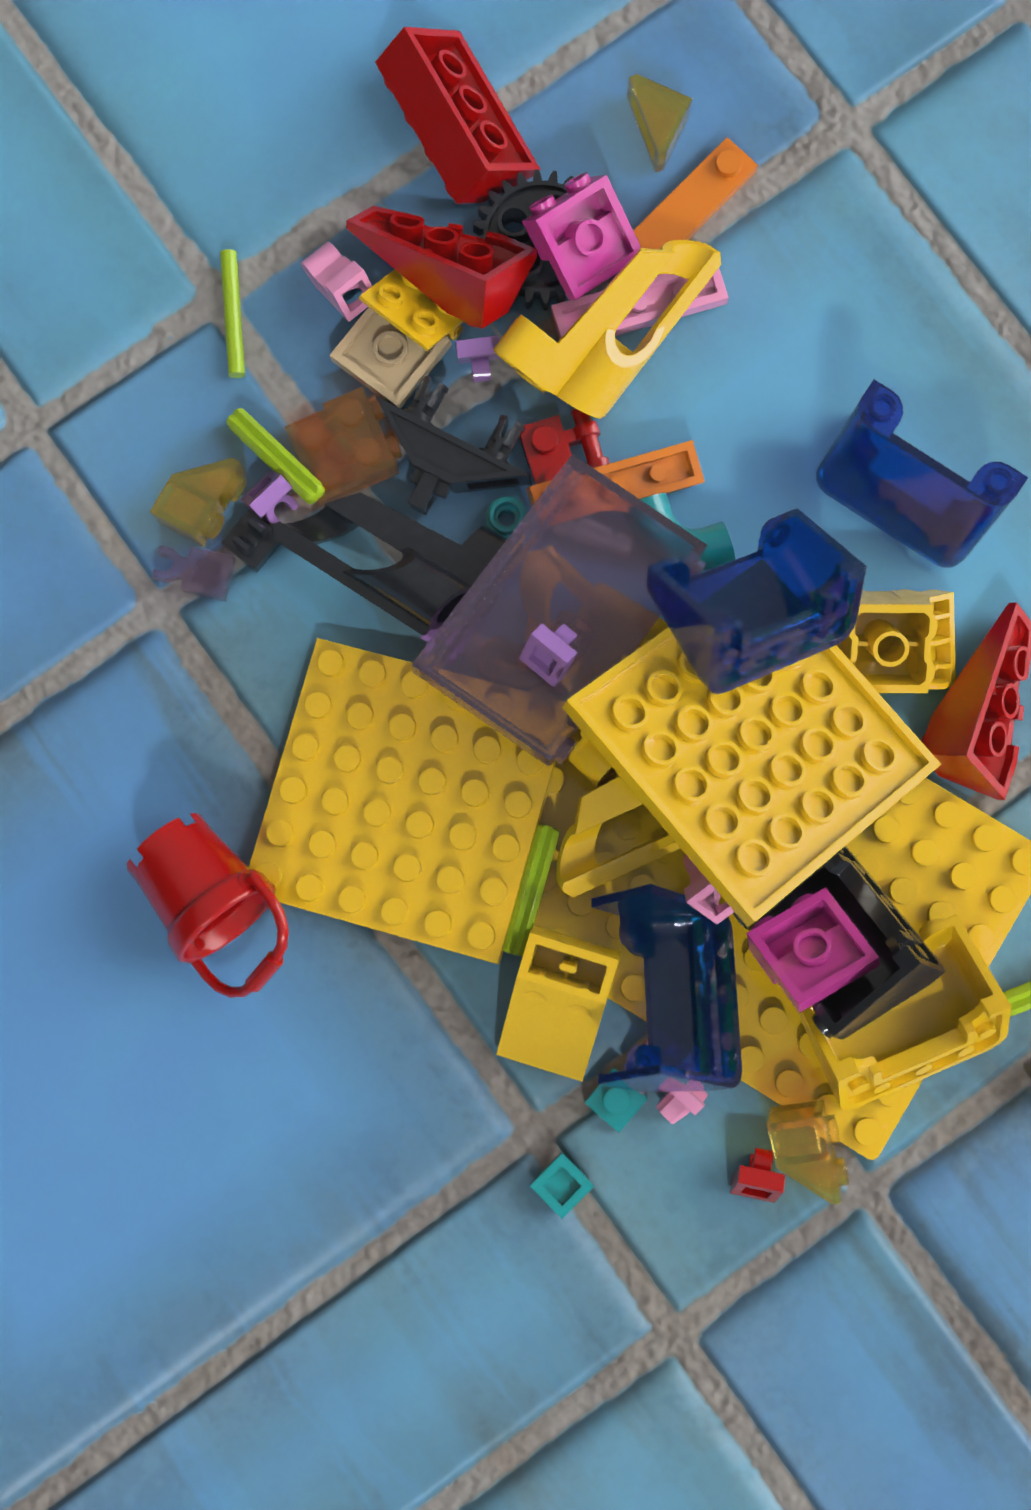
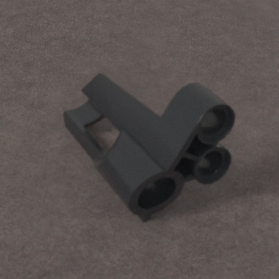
M361 492L328 502L321 511L303 520L292 523H282L279 521L272 526L273 540L423 636L430 630L439 629L447 625L462 611L471 614L477 619L484 618L498 600L500 594L499 585L513 574L523 554V549L486 525L478 528L460 545ZM360 526L400 551L402 559L396 564L374 570L355 569L317 544L341 537Z

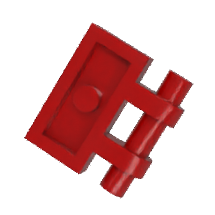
M578 409L572 410L571 414L575 427L565 431L563 430L559 415L524 425L525 430L521 433L519 439L534 485L610 464L609 458L603 456L597 438L601 434L598 424L595 420H591L590 415ZM581 444L587 463L576 467L569 447Z

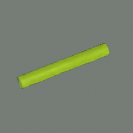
M225 249L220 251L228 376L230 378H242L245 376L237 252L232 249Z

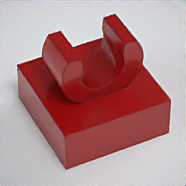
M755 1147L754 1154H750L748 1166L740 1165L732 1175L730 1194L775 1203L784 1192L786 1174L771 1171L773 1151Z

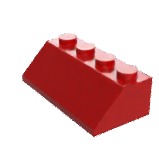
M403 27L378 57L375 64L384 78L386 87L393 93L404 112L406 122L413 128L422 143L425 155L434 164L445 183L447 193L454 199L456 204L484 203L488 201V193L490 191L497 194L502 193L501 181L506 180L514 187L517 185L518 173H522L527 180L533 177L535 170L540 171L539 165L461 32L457 30Z

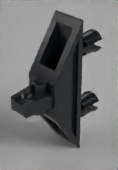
M424 376L423 382L408 409L403 408L402 410L376 396L415 469L410 481L416 484V487L408 501L412 509L427 515L437 496L446 499L450 491L453 493L532 485L529 474L510 465L507 461L521 433L525 430V427L518 421L515 422L506 434L509 420L506 415H501L486 446L478 449L433 426L431 423L445 394L449 391L448 387L441 382L431 393L434 385L432 379L429 376Z

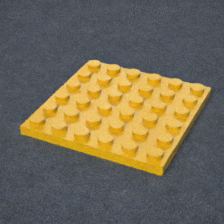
M762 560L570 697L562 707L747 927L756 922L941 765Z
M317 638L249 868L263 873L276 887L275 895L282 904L500 965L508 928L569 715L562 708L565 702Z

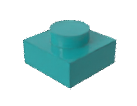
M613 1067L586 1098L584 1103L620 1133L648 1100V1097L636 1091L626 1081L625 1077Z
M561 1151L530 1183V1187L563 1219L594 1187V1184Z

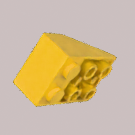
M535 925L529 933L496 1055L583 1082L621 952Z

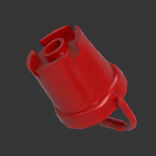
M190 813L195 823L188 826L178 817L156 830L137 847L143 859L136 867L129 858L127 870L137 882L167 930L168 945L179 962L191 963L200 977L215 992L229 998L246 997L252 992H259L284 962L283 955L288 947L289 928L285 911L275 895L276 887L263 873L250 869L211 829L201 815ZM269 907L277 928L274 950L267 953L247 977L244 985L232 987L221 982L202 959L220 950L240 936Z

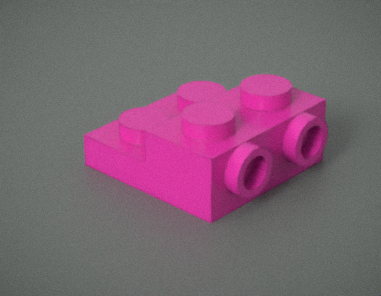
M585 172L570 179L564 184L567 193L556 200L553 195H548L529 206L532 215L522 221L541 260L550 262L569 300H577L621 271L641 248L607 175L589 177L588 172Z
M826 887L815 894L809 893L799 897L789 909L775 917L767 916L759 920L752 927L751 931L747 932L750 952L774 985L776 983L779 984L799 1013L879 966V956Z

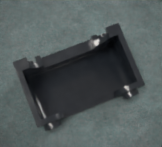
M846 846L751 926L747 927L738 915L733 912L738 922L750 931L759 920L767 916L775 917L789 909L799 897L809 893L815 894L826 887L879 956V966L812 1005L815 1014L811 1018L817 1028L828 1038L834 1037L842 1040L928 987L945 973V969L937 957Z

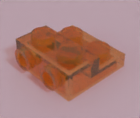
M363 387L322 404L323 410L285 426L300 463L325 488L323 496L317 500L320 508L324 507L328 502L349 496L399 474L396 459L402 457L400 448L393 433L384 436L378 421L385 419L376 395L367 397Z

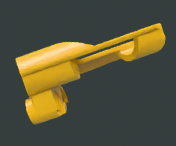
M691 240L669 241L660 249L640 248L558 342L554 341L526 317L520 315L493 348V351L513 367L517 374L540 392L545 393L547 391L554 394L572 407L592 417L602 419L721 266V252L706 243ZM658 274H673L688 279L633 352L615 338L616 329Z

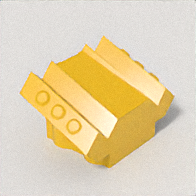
M817 589L806 592L808 614L878 693H928V689H946L955 682L954 592L935 589L921 592L907 589L891 591L855 589L833 591Z

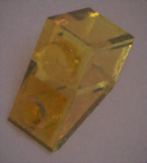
M229 458L174 473L169 478L151 508L150 513L158 523L204 547L208 538L214 539L220 532L225 520L223 513L230 501L236 502L242 495L247 483L245 479L246 472L238 460Z
M824 1099L770 1107L767 1128L776 1168L830 1204H841L842 1186L849 1185V1175L845 1158H837L834 1143L840 1142L835 1114L827 1115Z

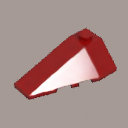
M372 206L346 220V229L442 310L463 320L469 326L481 329L509 312L537 258L536 248L503 234L488 231L485 238L463 234V225L449 223L447 227H431L424 225L422 216L378 206Z
M1009 602L931 715L926 733L921 738V742L941 763L934 770L939 777L996 800L1006 799L1017 764L1019 746L1012 745L1014 722L1023 721L1025 707L1020 705L1019 684L1020 681H1025L1028 678L1031 661V620L1017 602Z

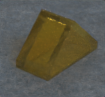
M636 74L629 77L627 99L654 170L657 173L664 170L689 119L692 98Z

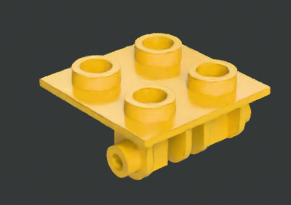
M395 269L359 296V300L426 351H429L445 336L455 341L464 329L461 325L464 322L463 320L447 314Z

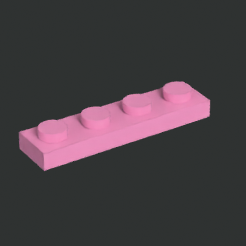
M719 268L681 317L727 304L729 297ZM659 274L616 329L615 336L653 326L688 279L673 274ZM602 291L582 296L577 300H568L551 305V314L559 340Z

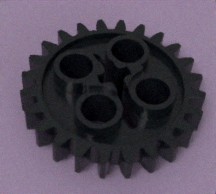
M535 170L533 181L527 182L522 173H518L517 186L515 187L506 180L501 181L503 195L500 196L492 191L488 193V202L491 207L479 205L478 212L482 220L473 221V233L478 235L476 237L485 238L488 231L503 234L535 248L522 222L532 215L529 206L545 196L553 195L556 200L567 193L564 184L574 177L570 176L563 184L557 183V171H553L548 181H542L540 171ZM511 222H517L524 226L523 230L514 233L507 231L504 227ZM537 252V258L534 263L538 267L528 273L514 302L519 296L525 297V307L530 309L534 299H540L543 310H547L549 299L555 298L558 303L565 302L566 293L550 262L542 261Z

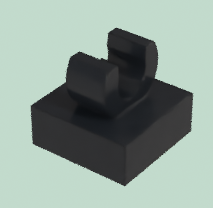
M250 510L245 513L221 542L226 549L256 573L281 545L272 539V527Z

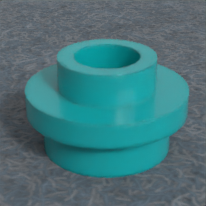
M505 496L497 498L486 510V526L509 540L521 536L528 526V511L525 505L514 497ZM504 513H510L515 517V522L510 526H504L499 522V517Z

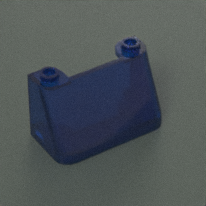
M873 379L820 462L816 471V482L826 495L933 564L942 568L957 566L973 551L1014 500L1029 477L1003 462H990L983 465L970 482L893 433L903 416V404L900 397L894 391Z
M796 508L769 519L763 525L757 552L690 577L689 567L682 559L677 557L667 558L648 565L647 590L698 679L712 693L721 694L844 641L854 629L857 621L867 566Z

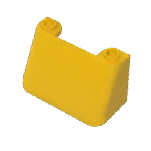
M957 914L946 919H931L919 929V936L943 965L945 973L931 985L843 1040L834 1037L828 1038L814 1024L811 1016L815 1014L812 1006L800 1013L798 1012L830 1088L841 1109L848 1110L862 1106L996 1047L1007 1037L1012 1006Z

